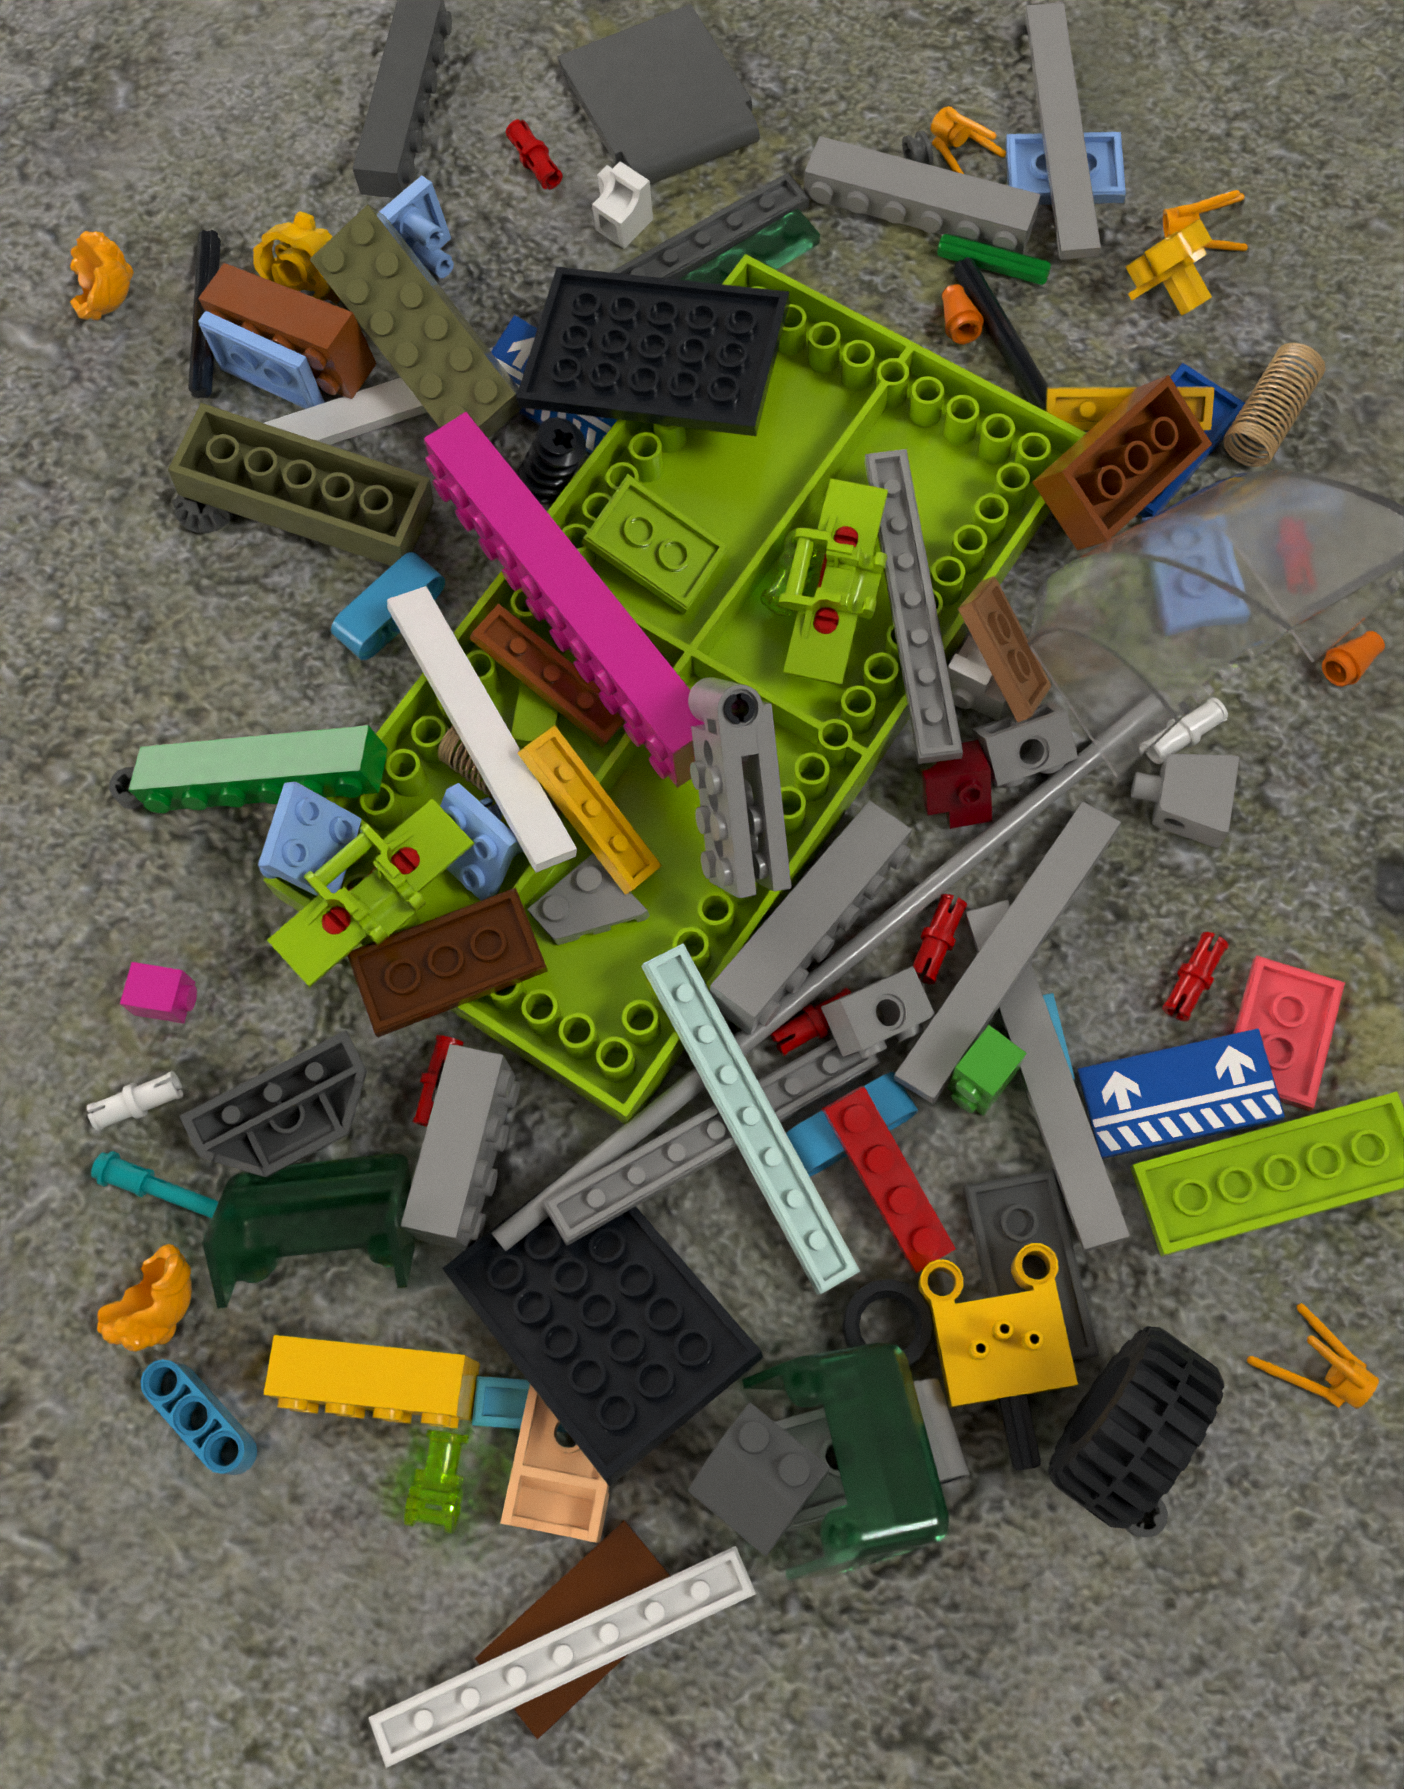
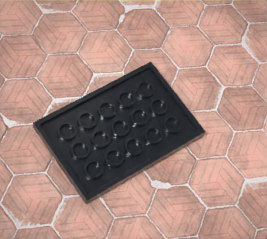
M556 267L516 397L519 407L756 436L790 305L789 292Z
M540 1191L442 1269L610 1487L764 1357L759 1347L636 1206L567 1246L551 1218L547 1217L515 1245L505 1251L491 1233L542 1192Z

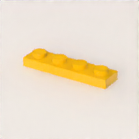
M1047 387L1046 412L1082 431L1090 430L1137 387ZM1177 387L1202 429L1211 430L1215 388Z
M555 725L517 753L624 894L634 890L662 866Z

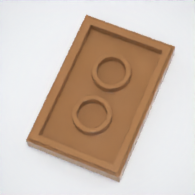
M992 576L981 581L959 606L958 610L1018 723L1032 717L1051 688V683L997 579Z

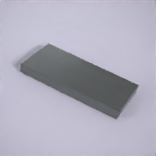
M1054 1169L965 1185L963 1192L987 1298L1028 1291L1021 1288L1014 1281L1011 1274L1012 1261L1024 1246L1031 1243H1041L1050 1247L1058 1259L1059 1270L1055 1277L1072 1359L1076 1361L1099 1356ZM1035 1255L1024 1257L1022 1261L1024 1273L1032 1279L1040 1280L1046 1275L1045 1262Z

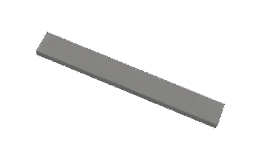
M1064 2L1027 5L1025 18L1059 258L1061 260L1099 257L1101 246Z
M907 449L865 454V467L869 486L888 489L878 540L880 552L888 556L884 574L918 764L961 759L963 749Z
M1085 802L1081 803L895 1073L894 1080L932 1104L935 1103L951 1079L957 1064L983 1032L1120 829V821Z
M1008 900L966 912L965 918L978 953L1010 908ZM1029 962L999 1006L998 1012L1008 1039L1027 1053L1019 1068V1072L1084 1253L1128 1240L1130 1234L1031 962Z
M833 1038L760 1079L758 1082L777 1118L782 1123L878 1068L881 1062L875 1054L862 1059L859 1052L842 1056L836 1040ZM716 1105L547 1199L543 1202V1206L567 1246L737 1149L738 1146Z

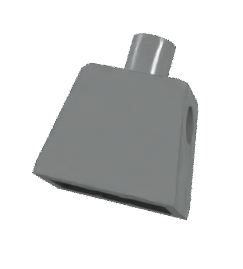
M1199 754L1167 755L1160 769L1159 776L1140 772L1135 773L1131 788V798L1155 802L1152 816V824L1155 827L1211 847L1219 848L1229 833L1240 757Z

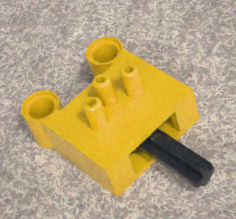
M1031 1243L1024 1246L1016 1254L1011 1264V1274L1014 1281L1021 1288L1028 1290L1026 1292L955 1304V1300L963 1288V1275L953 1262L940 1259L930 1262L923 1269L918 1281V1290L931 1308L934 1334L949 1408L999 1400L1012 1467L1014 1470L1020 1471L1033 1469L1041 1465L1027 1395L1078 1385L1055 1277L1059 1270L1058 1259L1050 1247L1041 1243ZM1028 1255L1040 1257L1046 1265L1045 1277L1040 1280L1028 1277L1022 1268L1024 1257ZM936 1271L947 1273L952 1278L953 1291L946 1296L934 1294L929 1289L928 1276Z

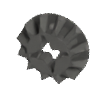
M177 495L176 499L172 500L175 516L186 529L196 533L217 531L227 525L235 515L207 504L203 508L202 514L195 500Z

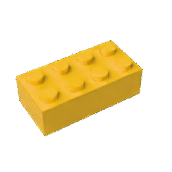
M274 1335L263 1395L277 1398V1408L289 1409V1411L318 1414L319 1405H326L325 1413L336 1414V1416L364 1419L365 1411L372 1410V1418L383 1419L382 1421L411 1424L412 1415H419L423 1424L458 1429L459 1420L472 1421L480 1363L461 1354Z

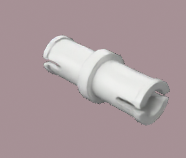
M1212 697L1189 714H1180L1173 718L1169 727L1144 741V750L1151 761L1161 764L1165 761L1167 755L1175 754L1185 746L1190 748L1198 744L1203 734L1220 723L1227 721L1228 712L1220 700Z
M173 1071L138 1086L135 1083L124 1086L121 1093L96 1103L88 1104L87 1111L90 1113L88 1118L97 1131L132 1116L135 1119L142 1118L147 1115L148 1110L182 1098L183 1091L180 1089L182 1085Z

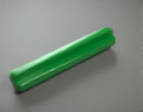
M947 233L942 235L938 244L937 255L939 257L957 262L970 257L975 261L978 268L1040 285L1046 283L1051 270V263L1049 261Z

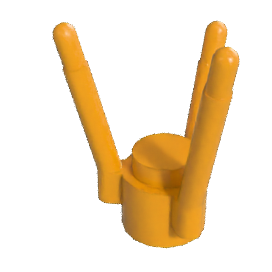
M950 106L941 109L931 123V133L936 136L932 141V145L941 152L950 169L954 172L964 174L948 146L960 147L966 142L968 137L999 157L1004 158L1006 156V151L991 141L996 139L997 135L995 132L961 115Z
M1234 190L1193 204L1164 209L1162 219L1164 237L1166 238L1176 231L1179 232L1200 219L1199 214L1244 200V194L1240 193L1239 190ZM1212 240L1203 246L1210 249L1243 252L1248 249L1245 243Z
M1302 1303L1297 1305V1311L1335 1351L1333 1352L1315 1336L1309 1335L1307 1337L1308 1344L1332 1364L1325 1377V1380L1331 1384L1330 1388L1257 1357L1249 1356L1247 1358L1249 1365L1324 1397L1337 1408L1346 1401L1355 1409H1359L1370 1399L1379 1383V1378L1366 1369L1367 1365L1354 1356L1321 1320Z

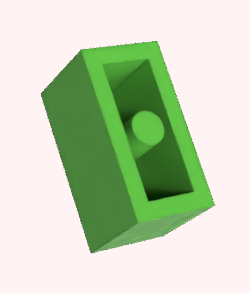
M988 1025L954 1069L947 1088L953 1093L951 1095L952 1100L965 1111L973 1113L976 1110L984 1116L1016 1076L1027 1053Z

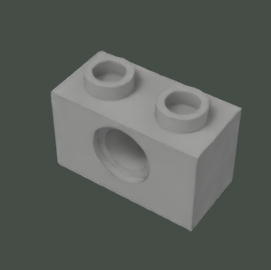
M1052 701L1038 706L1031 718L1017 723L1014 715L972 729L974 739L979 741L991 769V782L996 786H1017L1023 783L1027 776L1039 772L1044 774L1054 773L1062 769L1065 763L1078 759L1067 710ZM1032 739L1030 751L1020 756L1019 751L1022 744Z
M914 966L894 973L821 1007L842 1056L859 1052L862 1059L886 1049L885 1039L896 1035L898 1041H902L922 1032L923 1029L920 1023L935 1016ZM876 1007L884 1015V1024L880 1023L877 1019Z

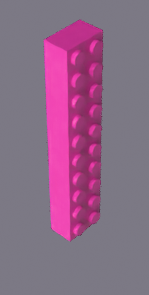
M464 412L423 438L429 454L424 459L429 470L436 478L432 483L444 502L451 500L457 507L455 513L459 521L468 532L474 529L481 537L478 539V542L486 556L491 561L498 559L503 565L502 573L514 591L521 588L528 597L525 602L533 616L539 622L545 619L552 629L549 632L558 648L562 652L569 649L576 658L574 665L584 681L587 683L594 681L601 692L598 695L606 709L612 715L617 712L626 722L623 727L631 741L637 747L643 744L652 755L649 757V761L657 774L662 779L669 777L677 788L691 779L690 766L692 762H695L691 726L703 725L705 723L696 719L690 711L688 697L691 690L467 412Z

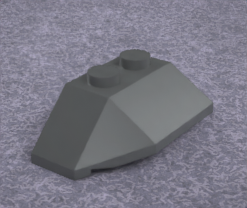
M345 1030L179 1117L199 1157L267 1178L349 1135L367 1070L348 1032Z

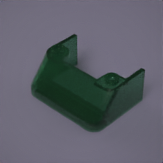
M389 1153L292 1164L267 1178L246 1171L232 1176L225 1185L202 1242L217 1309L227 1308L237 1281L247 1283L260 1282L275 1270L280 1257L367 1248L369 1259L372 1262L383 1267H394L397 1288L407 1287L415 1251L414 1236L401 1227L411 1189V1174L407 1157L402 1154Z
M871 1343L804 1355L742 1379L744 1389L786 1390L790 1400L800 1407H815L823 1404L847 1504L829 1511L821 1524L820 1538L825 1557L786 1569L787 1580L835 1576L936 1544L944 1538L949 1526V1514L909 1363L901 1348L890 1343Z

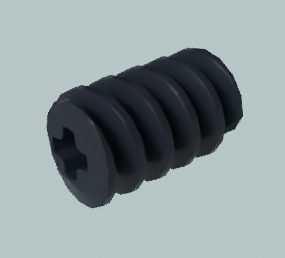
M559 417L548 418L541 423L517 472L518 477L540 504L554 503L572 479L586 452V441L582 432L575 424Z

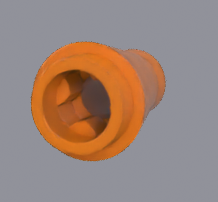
M950 285L944 289L941 295L944 304L946 335L958 344L973 342L982 332L983 316L966 295L961 285Z
M1367 631L1360 637L1330 649L1322 662V671L1325 677L1332 684L1340 687L1357 683L1377 655L1384 650V640L1378 633Z

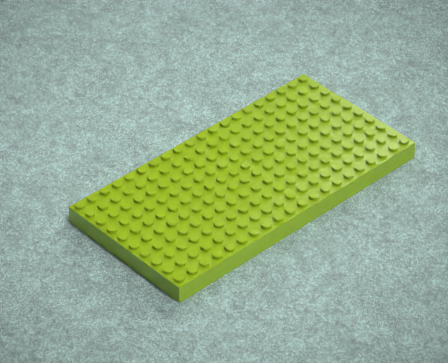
M746 254L723 282V285L788 291L790 296V305L757 435L749 436L617 420L547 513L690 690L699 680L713 677L750 686L757 691L762 701L772 704L791 888L774 892L755 882L757 895L738 898L709 882L701 866V853L706 851L704 834L699 832L696 823V808L700 807L699 790L695 789L692 779L678 788L669 777L662 779L649 761V757L652 756L643 744L637 747L627 735L623 725L602 748L560 713L558 730L662 865L631 891L635 898L648 910L650 916L641 922L633 919L610 926L611 930L599 934H584L578 940L557 945L533 919L527 909L593 853L565 815L561 813L559 818L577 848L576 857L535 873L525 853L522 852L512 859L498 892L500 894L516 887L548 972L450 1009V1011L623 1124H626L646 1107L685 1049L641 967L643 963L684 943L710 991V985L797 885L910 718L884 571L878 587L874 615L871 619L858 617L842 686L783 673L798 611L782 607L778 602L780 594L786 591L798 542L794 539L796 529L808 528L818 530L830 478L869 485L865 467V454L907 449L947 664L969 632L958 610L959 606L981 581L994 576L999 585H1001L1051 511L1032 482L1086 434V432ZM627 474L730 546L685 614L679 612L581 543ZM878 537L873 556H876V552H880ZM814 547L802 596L807 597L815 596L825 553H821L820 550L814 549ZM501 571L453 634L511 733L521 681L470 640L472 632L499 603L573 665L576 658L569 649L562 652L558 648L549 632L552 629L545 619L539 622L533 616L525 602L528 597L521 588L514 591ZM422 673L376 733L388 748L379 793L363 794L356 798L338 796L327 797L326 799L360 817L362 820L359 828L367 823L382 839H385L430 799L433 798L440 806L446 789L457 783L462 785L479 802L489 797V795L484 794L482 790H478L477 786H473L471 782L466 781V778L461 777L454 769L439 761V745L447 731L451 728L452 723L426 676ZM461 739L457 742L452 754L458 749L462 742ZM518 745V747L520 748V750H522V749L525 747V746H519V745ZM502 814L501 821L510 829V826L508 825L505 817ZM374 847L369 849L346 869L340 889L345 887L349 891L366 878L375 868L372 862L380 854ZM446 869L419 892L426 900V904L391 935L481 900L466 889ZM265 877L263 880L277 898L297 911H301L317 897L280 877L275 879ZM367 937L355 949L370 944L374 941L370 937Z

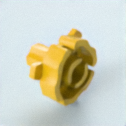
M299 211L295 215L293 223L286 222L275 225L262 235V241L253 248V264L260 277L296 291H314L315 294L312 297L322 301L329 299L337 304L341 300L310 261V258L333 237L327 229L316 228L314 216ZM274 240H280V243L275 246L277 258L273 257L272 254Z
M1201 219L1196 220L1179 232L1176 231L1146 250L1144 252L1145 255L1143 254L1125 267L1136 286L1135 289L1128 293L1131 301L1163 282L1181 316L1212 297L1193 264L1207 255L1203 246L1212 241Z

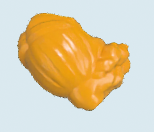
M84 231L76 239L77 245L70 251L73 257L70 268L78 275V282L83 290V294L73 297L70 303L79 318L85 320L91 318L92 320L99 321L102 315L115 311L126 299L134 272L132 266L126 262L124 254L118 245L105 236L103 232Z
M166 1244L160 1247L153 1256L143 1262L141 1267L144 1275L143 1280L137 1285L129 1287L124 1292L120 1301L108 1303L98 1310L97 1331L102 1334L103 1339L109 1344H122L125 1349L137 1352L156 1344H166L174 1336L176 1324L184 1317L192 1295L191 1267L186 1262L184 1255L180 1253L178 1247Z

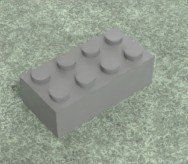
M452 1044L449 1045L401 1222V1227L417 1240L466 1250L473 1244L474 1240H479L483 1235L486 1214L481 1213L485 1195L492 1196L498 1173L497 1169L493 1168L497 1151L503 1152L506 1146L509 1126L505 1125L504 1121L508 1107H515L520 1090V1082L515 1081L516 1076L504 1055Z

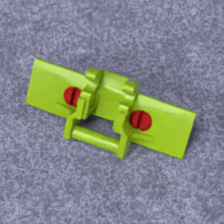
M830 478L818 530L808 528L796 529L794 539L798 542L786 591L780 594L778 602L782 607L798 611L784 666V674L842 686L858 617L871 619L874 615L881 575L885 570L887 554L883 552H876V556H873L888 489ZM814 547V549L820 550L825 555L815 596L807 597L802 596Z
M433 798L385 839H382L365 823L359 828L361 833L315 873L309 871L303 876L319 895L268 938L267 941L309 988L367 937H370L377 946L380 945L426 904V900L419 892L474 845V842ZM374 847L380 855L372 862L375 868L367 877L349 891L343 887L337 892L331 893L326 886L369 849Z

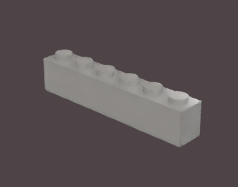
M819 136L805 169L804 192L809 199L817 203L830 204L848 209L854 213H863L885 219L891 223H900L922 229L928 233L951 234L1024 254L1035 224L1041 195Z
M869 800L710 985V993L721 1014L749 1035L755 1031L760 1023L765 1027L768 1026L781 1009L782 1004L779 1001L785 993L789 991L794 994L804 983L809 973L805 969L814 959L821 962L827 956L835 943L832 937L840 928L847 931L860 914L861 909L858 906L866 897L869 900H873L886 882V878L883 877L891 867L898 870L905 862L911 851L907 843L912 829Z

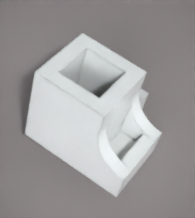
M620 161L613 169L606 165L597 174L600 197L592 204L595 230L625 249L653 220L650 180Z
M968 636L958 654L955 653L947 668L954 705L963 709L972 708L986 716L999 720L1004 714L1008 703L973 637Z

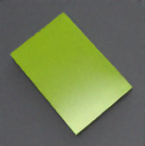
M629 474L624 478L581 542L682 614L687 612L730 547Z

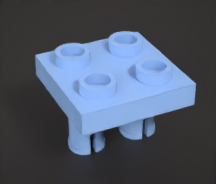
M421 175L379 212L387 217L422 264L437 277L445 278L451 273L454 263L451 260L452 257L440 248L451 239L433 184Z
M297 782L284 783L258 863L261 873L270 879L280 877L318 896L319 894L303 876L309 871L315 873L357 836L362 819ZM346 870L326 886L331 893H335L341 888Z
M457 783L446 789L440 807L474 842V845L452 863L447 870L466 889L482 901L498 894L512 859L524 851L511 828L509 829L501 821L502 812L497 803L492 805L493 800L489 797L479 802L462 785Z

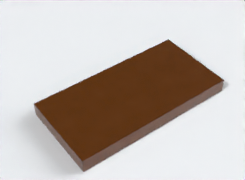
M516 887L393 934L378 946L375 942L352 950L347 955L373 1031L378 1038L548 972Z
M624 1520L476 1656L475 1660L479 1665H482L662 1581L671 1575L627 1521ZM627 1655L513 1709L538 1740Z

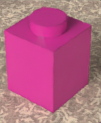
M131 962L120 1004L134 1016L184 1024L187 1012L192 1011L196 1003V982L180 969Z

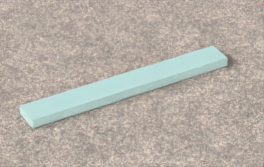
M684 943L643 963L641 967L816 1294H822L860 1272Z

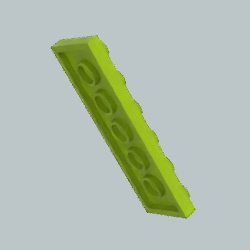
M1398 1092L1133 1164L1130 1169L1160 1256L1164 1257L1404 1190V1107Z

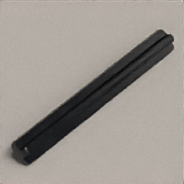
M212 229L210 231H200L197 242L188 384L192 397L197 399L201 397L209 398L212 394L214 355L198 322L205 312L198 298L219 270L221 240L218 237V233Z
M970 257L956 262L954 270L957 280L983 316L984 326L1028 401L1046 411L1048 384L975 261Z

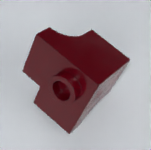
M978 740L961 743L963 749L961 759L938 761L933 767L922 771L924 807L927 815L946 812V819L950 829L992 821L991 769Z

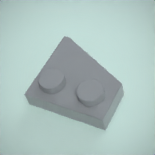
M594 853L527 909L533 919L557 945L578 940L584 934L595 935L611 930L610 926L633 919L641 922L650 916L648 910L631 892L623 893Z

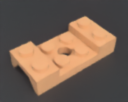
M530 1384L500 1524L600 1543L610 1495L608 1493L609 1486L577 1445L567 1448L558 1442L556 1433L561 1423Z

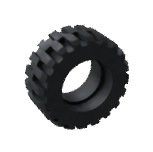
M1147 1326L1143 1330L1136 1332L1133 1338L1128 1340L1121 1347L1120 1351L1107 1363L1106 1368L1092 1383V1387L1082 1398L1074 1415L1066 1424L1065 1431L1059 1438L1055 1446V1453L1051 1456L1048 1473L1055 1487L1109 1527L1126 1529L1131 1527L1132 1524H1137L1143 1519L1144 1514L1151 1512L1158 1504L1159 1499L1169 1492L1175 1484V1480L1186 1469L1192 1460L1191 1457L1197 1447H1200L1207 1435L1206 1431L1209 1425L1213 1423L1217 1414L1216 1408L1221 1403L1223 1397L1224 1381L1218 1368L1163 1328Z

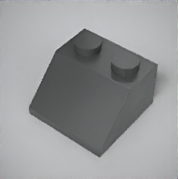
M749 1402L718 1442L692 1482L688 1492L767 1557L828 1476L830 1467Z

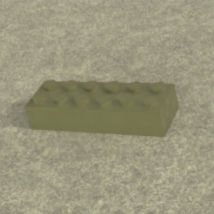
M367 204L310 258V261L348 310L354 313L358 323L440 428L464 412H467L485 436L489 438L522 409L519 407L516 398L519 387L385 215Z
M200 403L168 468L173 484L180 496L390 566L406 553L413 552L434 504L431 482L428 477L204 403Z

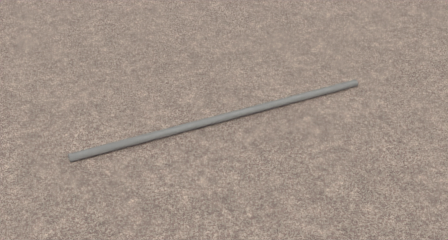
M1163 687L1156 690L1080 752L1078 759L1064 765L1062 769L1048 778L808 974L804 983L794 994L789 991L786 992L779 1001L782 1004L781 1009L768 1026L765 1027L760 1023L751 1035L742 1029L738 1031L734 1038L744 1056L1173 705L1174 698L1172 694ZM694 1067L493 1231L491 1234L502 1248L507 1251L549 1217L543 1206L544 1201L617 1161L706 1087L696 1068Z

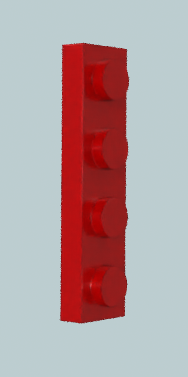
M860 1086L822 1108L824 1115L912 1271L917 1273L930 1262L941 1259L956 1249L866 1088Z

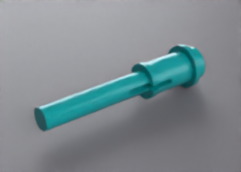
M115 1151L109 1154L102 1152L98 1155L92 1166V1178L97 1179V1184L103 1187L111 1184L132 1192L141 1198L143 1195L150 1194L225 1224L232 1215V1206L154 1177V1170L146 1169L120 1159V1154Z

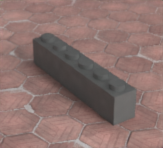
M397 0L353 165V172L361 195L396 198L407 188L408 183L412 184L414 181L415 154L420 153L422 149L421 130L423 123H428L429 99L431 93L435 94L437 89L436 71L438 64H443L445 35H450L452 29L451 12L446 11L444 0Z

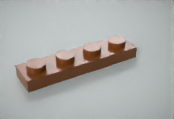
M499 603L472 632L470 636L472 642L602 748L625 722L618 712L612 715L606 709L598 695L601 690L594 681L590 683L585 682L575 665Z

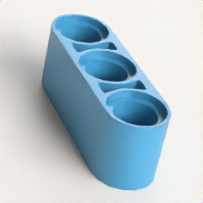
M415 552L406 553L338 614L332 623L331 633L359 659L368 660L400 633L387 608V599L426 586L435 601L444 589L445 578Z
M894 1071L884 1074L864 1086L889 1131L905 1123L919 1111L903 1085L894 1080ZM823 1111L786 1132L809 1177L816 1175L848 1156Z
M165 1359L154 1361L147 1366L140 1381L144 1396L208 1469L215 1473L238 1475L243 1474L252 1467L257 1456V1446L254 1439L187 1365ZM174 1371L177 1376L176 1387L170 1394L165 1396L161 1390L162 1379L167 1373ZM204 1405L208 1415L206 1423L200 1429L195 1430L191 1424L192 1413L195 1408ZM234 1439L238 1445V1455L233 1463L226 1465L221 1457L222 1447L227 1441Z

